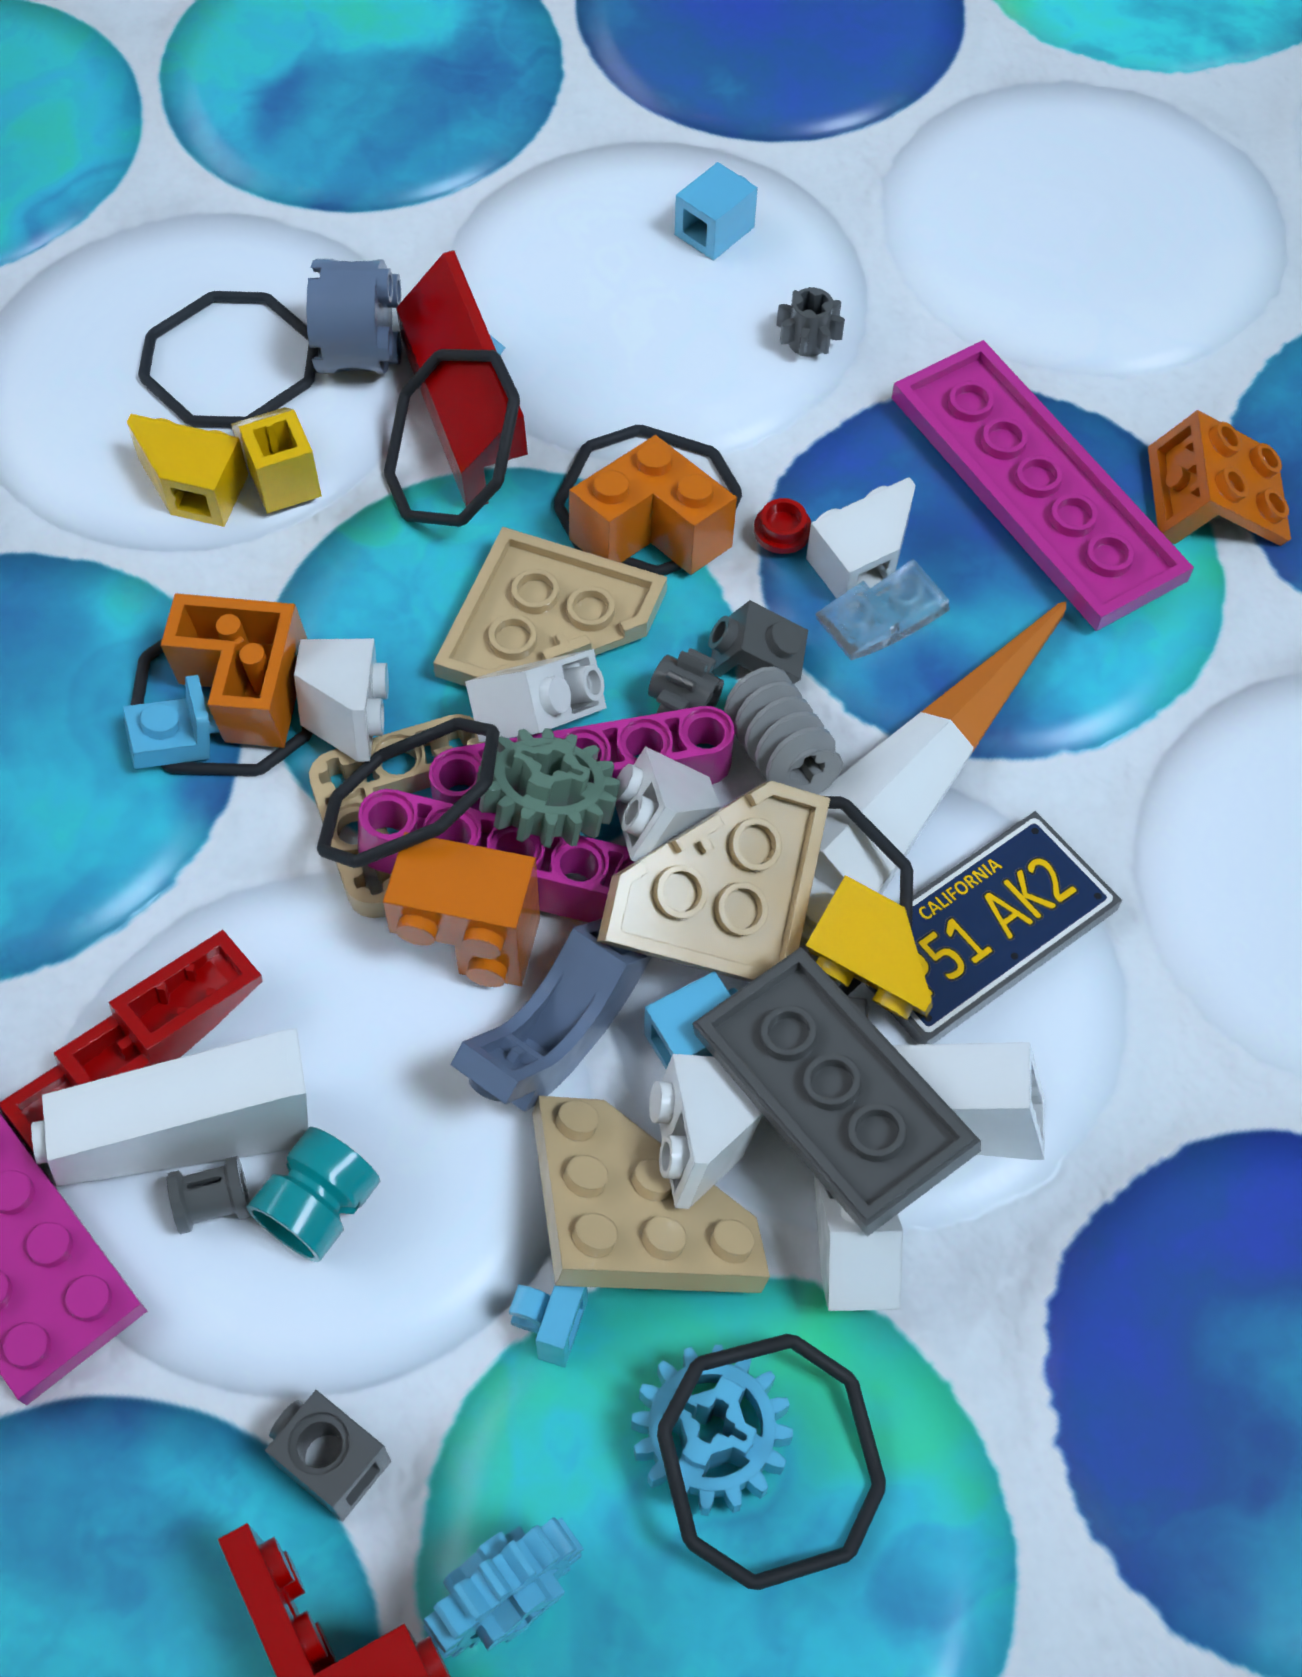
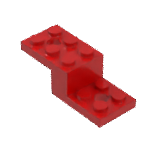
M246 1523L218 1539L277 1677H451L431 1637L428 1636L417 1643L405 1624L337 1662L319 1622L314 1623L308 1610L300 1614L296 1607L294 1599L306 1592L286 1550L282 1551L275 1536L264 1542L251 1526Z

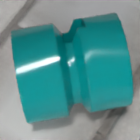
M309 1127L286 1157L288 1161L286 1166L289 1173L287 1175H271L246 1208L249 1214L281 1243L306 1259L318 1263L344 1231L339 1214H354L358 1208L363 1206L381 1181L372 1166L348 1145L319 1128Z

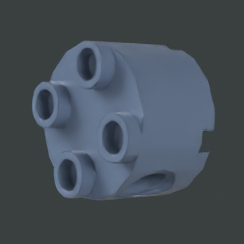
M334 259L313 260L310 268L313 269V272H318L320 278H308L306 316L309 348H321L322 357H314L312 359L315 370L318 373L366 370L385 374L388 371L389 364H400L402 356L400 331L392 330V308H396L401 303L400 275L392 274L391 269L387 268L383 259L354 262Z

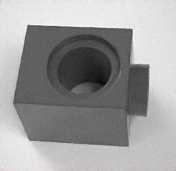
M317 1390L312 1393L304 1404L297 1400L283 1411L271 1428L269 1436L273 1441L265 1449L271 1460L281 1471L342 1522L392 1462L385 1446ZM325 1435H333L342 1439L341 1453L332 1464L323 1468H313L306 1465V1452L314 1440Z

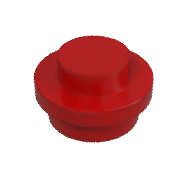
M788 498L774 499L768 502L757 514L754 521V535L757 542L768 551L778 554L794 553L802 549L809 542L811 520L805 508L799 502Z

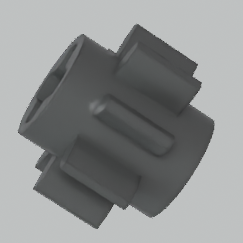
M808 287L799 291H792L791 305L779 304L776 325L781 328V345L789 344L790 348L800 356L812 357L821 353L828 354L830 339L842 340L845 319L840 316L842 302L840 300H833L828 292L820 288Z
M692 648L687 653L681 651L678 658L669 654L664 656L655 669L648 688V695L655 698L656 702L661 703L657 713L698 706L716 707L724 686V681L711 673L716 660Z

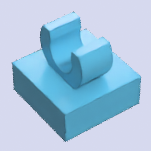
M518 1284L509 1309V1314L513 1315L511 1325L538 1333L536 1337L538 1359L564 1368L566 1367L588 1302L587 1287L554 1285L550 1296L538 1289Z

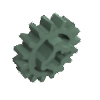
M545 728L541 738H533L527 730L521 729L518 731L517 742L515 743L506 737H499L493 782L489 790L481 797L479 809L481 813L496 812L494 827L498 830L511 825L518 828L516 837L518 841L523 842L530 835L540 836L543 847L550 848L554 837L562 836L564 841L570 846H576L580 831L589 837L596 838L599 836L601 823L610 824L617 800L620 780L612 777L614 770L612 761L597 762L600 748L595 745L584 749L576 746L577 735L570 734L565 739L554 738L552 730ZM481 766L478 768L476 783L480 779Z

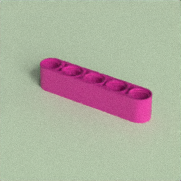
M698 706L552 731L554 738L565 739L570 734L577 735L576 746L581 749L593 745L600 748L597 762L612 761L614 764L612 777L616 779L627 764L634 765L637 760L634 756L641 754L645 746L709 776L712 785L722 781L728 775L732 764L734 724L730 716L723 710L712 706ZM542 733L532 734V737L541 738ZM517 737L509 738L514 743L517 742ZM485 743L451 748L441 752L434 758L429 767V780L433 799L455 804L476 784ZM710 744L715 747L711 749H703L695 745ZM457 785L470 786V788L463 791L449 790ZM481 797L470 808L480 810Z
M382 789L372 792L364 798L359 807L358 852L362 853L404 835V832L411 833L433 824L454 804L393 789ZM469 808L444 833L434 837L536 857L540 911L587 923L602 919L612 876L634 863L630 859L626 846L579 835L576 846H570L564 841L562 836L554 837L550 848L543 847L540 836L530 835L525 841L516 840L518 828L511 825L498 830L494 827L496 814L481 813L480 810ZM387 827L396 829L399 832L382 834L376 830ZM398 852L370 863L368 866L377 871L392 874ZM570 873L580 874L588 880L583 882L574 881L565 875Z

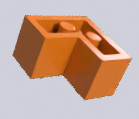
M654 435L569 489V540L584 552L620 563L651 543L692 575L732 547L737 497L657 435Z
M175 593L161 641V647L178 683L185 685V676L198 675L201 686L212 687L207 705L224 742L285 748L297 697L294 671L300 639H307L296 604Z
M439 838L429 839L398 852L383 899L389 933L397 934L404 941L415 945L428 946L435 942L454 945L459 974L466 975L477 984L487 987H500L506 983L522 987L540 922L536 857Z

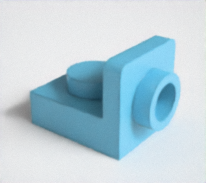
M198 675L185 676V699L123 706L124 724L134 769L210 759L209 734L219 733V729L207 705L209 696H203Z

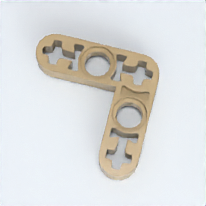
M462 714L448 715L384 734L383 736L374 737L371 756L382 748L453 718L474 719ZM457 730L405 752L414 757L416 763L410 771L404 774L395 775L388 773L382 768L381 764L372 772L373 781L367 782L366 778L342 800L331 847L355 855L359 854L358 844L345 843L339 838V834L345 825L358 821L359 807L364 798L372 792L382 789H393L413 793L431 787L429 780V767L431 763L427 764L425 746H431L432 756L435 758L441 752L453 748L449 745V741L460 738L463 745L485 742H479L477 734ZM338 749L320 755L312 763L309 771L310 784L322 823L329 798L336 789L331 781V777L336 774H342L346 780L364 763L355 761ZM386 827L376 830L382 834H388ZM336 862L348 901L353 910L369 918L385 917L383 899L391 874L375 870L378 880L383 884V892L371 895L370 890L366 887L362 867L352 868Z

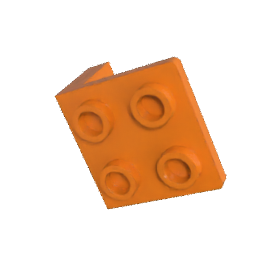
M1196 410L1148 446L1157 528L1171 543H1178L1217 515L1279 546L1291 540L1288 521L1289 506L1284 497L1280 472L1282 463L1277 452L1270 445L1259 443L1235 430L1229 423L1220 422Z

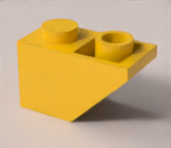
M284 407L231 423L234 436L240 438L246 465L267 514L322 497L313 451L294 409Z
M130 414L127 425L138 459L170 515L225 527L249 475L240 438L230 436L218 430L208 431L176 424L164 418L154 419Z
M845 875L805 946L811 954L818 957L816 963L832 980L848 987L852 979L856 978L877 990L872 1001L905 1020H908L912 1011L927 1018L933 1004L905 907Z

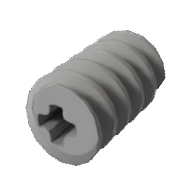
M774 666L761 667L748 673L735 684L727 696L724 712L730 716L734 724V734L767 782L775 781L818 795L829 788L839 776L844 763L840 754L835 752L834 738L827 729H824L823 723L813 713L808 702L802 698L801 693L792 684L786 672Z

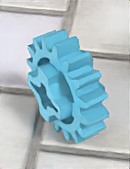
M714 1345L711 1353L723 1350L722 1345ZM692 1347L684 1349L683 1369L677 1371L664 1360L658 1364L657 1375L662 1384L661 1388L642 1384L639 1390V1399L651 1410L632 1413L631 1429L642 1434H648V1438L642 1439L634 1445L635 1460L648 1461L654 1459L656 1463L650 1470L647 1478V1483L651 1488L662 1485L667 1481L657 1439L658 1424L690 1363L698 1357ZM751 1359L736 1362L735 1365L728 1364L703 1371L697 1384L717 1383L716 1387L698 1394H691L672 1432L679 1435L683 1447L679 1464L687 1496L688 1494L698 1496L701 1515H709L714 1498L724 1497L725 1503L732 1513L740 1511L741 1490L745 1488L761 1499L768 1490L767 1482L761 1472L765 1470L772 1474L781 1475L786 1464L785 1458L772 1448L790 1445L792 1441L793 1429L785 1425L776 1424V1420L787 1414L790 1404L788 1398L777 1397L769 1399L767 1394L773 1386L775 1375L768 1371L756 1379L748 1374ZM744 1396L756 1411L760 1423L761 1436L756 1434V1428L745 1423L740 1408ZM712 1416L719 1417L724 1421L722 1434H716L711 1443L702 1441L699 1438L700 1424L706 1425L710 1422ZM727 1463L741 1468L739 1471L727 1476L705 1477L708 1469Z
M555 1517L550 1519L541 1528L539 1525H536L526 1534L520 1526L507 1534H503L501 1531L480 1545L471 1557L446 1576L443 1584L450 1595L435 1604L433 1607L435 1611L424 1618L423 1622L425 1625L423 1628L431 1637L444 1659H447L449 1656L454 1658L467 1647L473 1648L481 1641L488 1651L503 1641L508 1643L529 1628L534 1620L561 1599L565 1591L557 1580L571 1570L569 1566L581 1558L582 1554L580 1552L584 1549L562 1517L558 1520Z

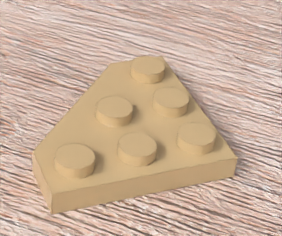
M502 527L433 662L435 677L466 686L465 681L499 670L594 649L595 655L644 638L647 636L667 592V577Z
M768 781L758 785L613 875L597 942L709 972L716 971L720 975L752 982L799 949L830 798L775 781Z
M538 1096L532 1116L555 1286L762 1293L770 1278L757 1217L715 1185L689 1209L675 1208L670 1179L663 1178L660 1173V1142L605 1100Z

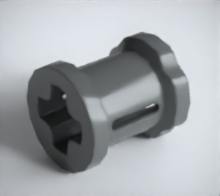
M238 1156L226 1158L225 1166L186 1176H183L179 1170L168 1173L166 1177L168 1196L174 1222L180 1234L191 1232L195 1223L231 1214H236L239 1219L251 1217L246 1208L250 1202L248 1188Z

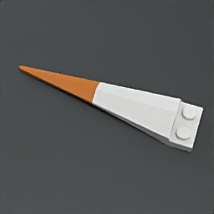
M1066 601L1054 606L836 778L830 787L819 795L841 796L850 800L906 857L993 720L1063 618L1066 611ZM828 809L799 946L814 961H817L818 957L811 954L805 945L844 876L846 875L882 895L899 869L841 809Z

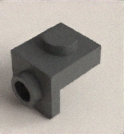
M749 600L730 616L721 617L715 624L709 638V647L712 649L711 658L716 660L711 673L721 677L737 664L750 671H755L761 667L774 666L784 670L792 684H795L801 680L808 630Z

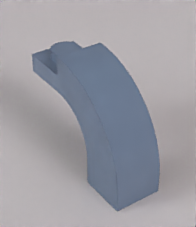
M602 919L574 927L547 976L525 1005L501 1026L463 1041L450 1065L468 1077L470 1086L483 1097L493 1101H501L505 1105L511 1102L524 1112L535 1106L538 1096H548L575 1070L603 1036L631 995L652 956L597 942Z

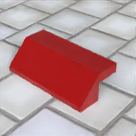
M455 251L443 253L396 307L403 348L414 375L429 357L439 349L496 351ZM442 361L420 385L419 389L464 504L467 507L486 486L484 467L496 463L508 397L491 362ZM520 406L508 460L528 455L524 415Z

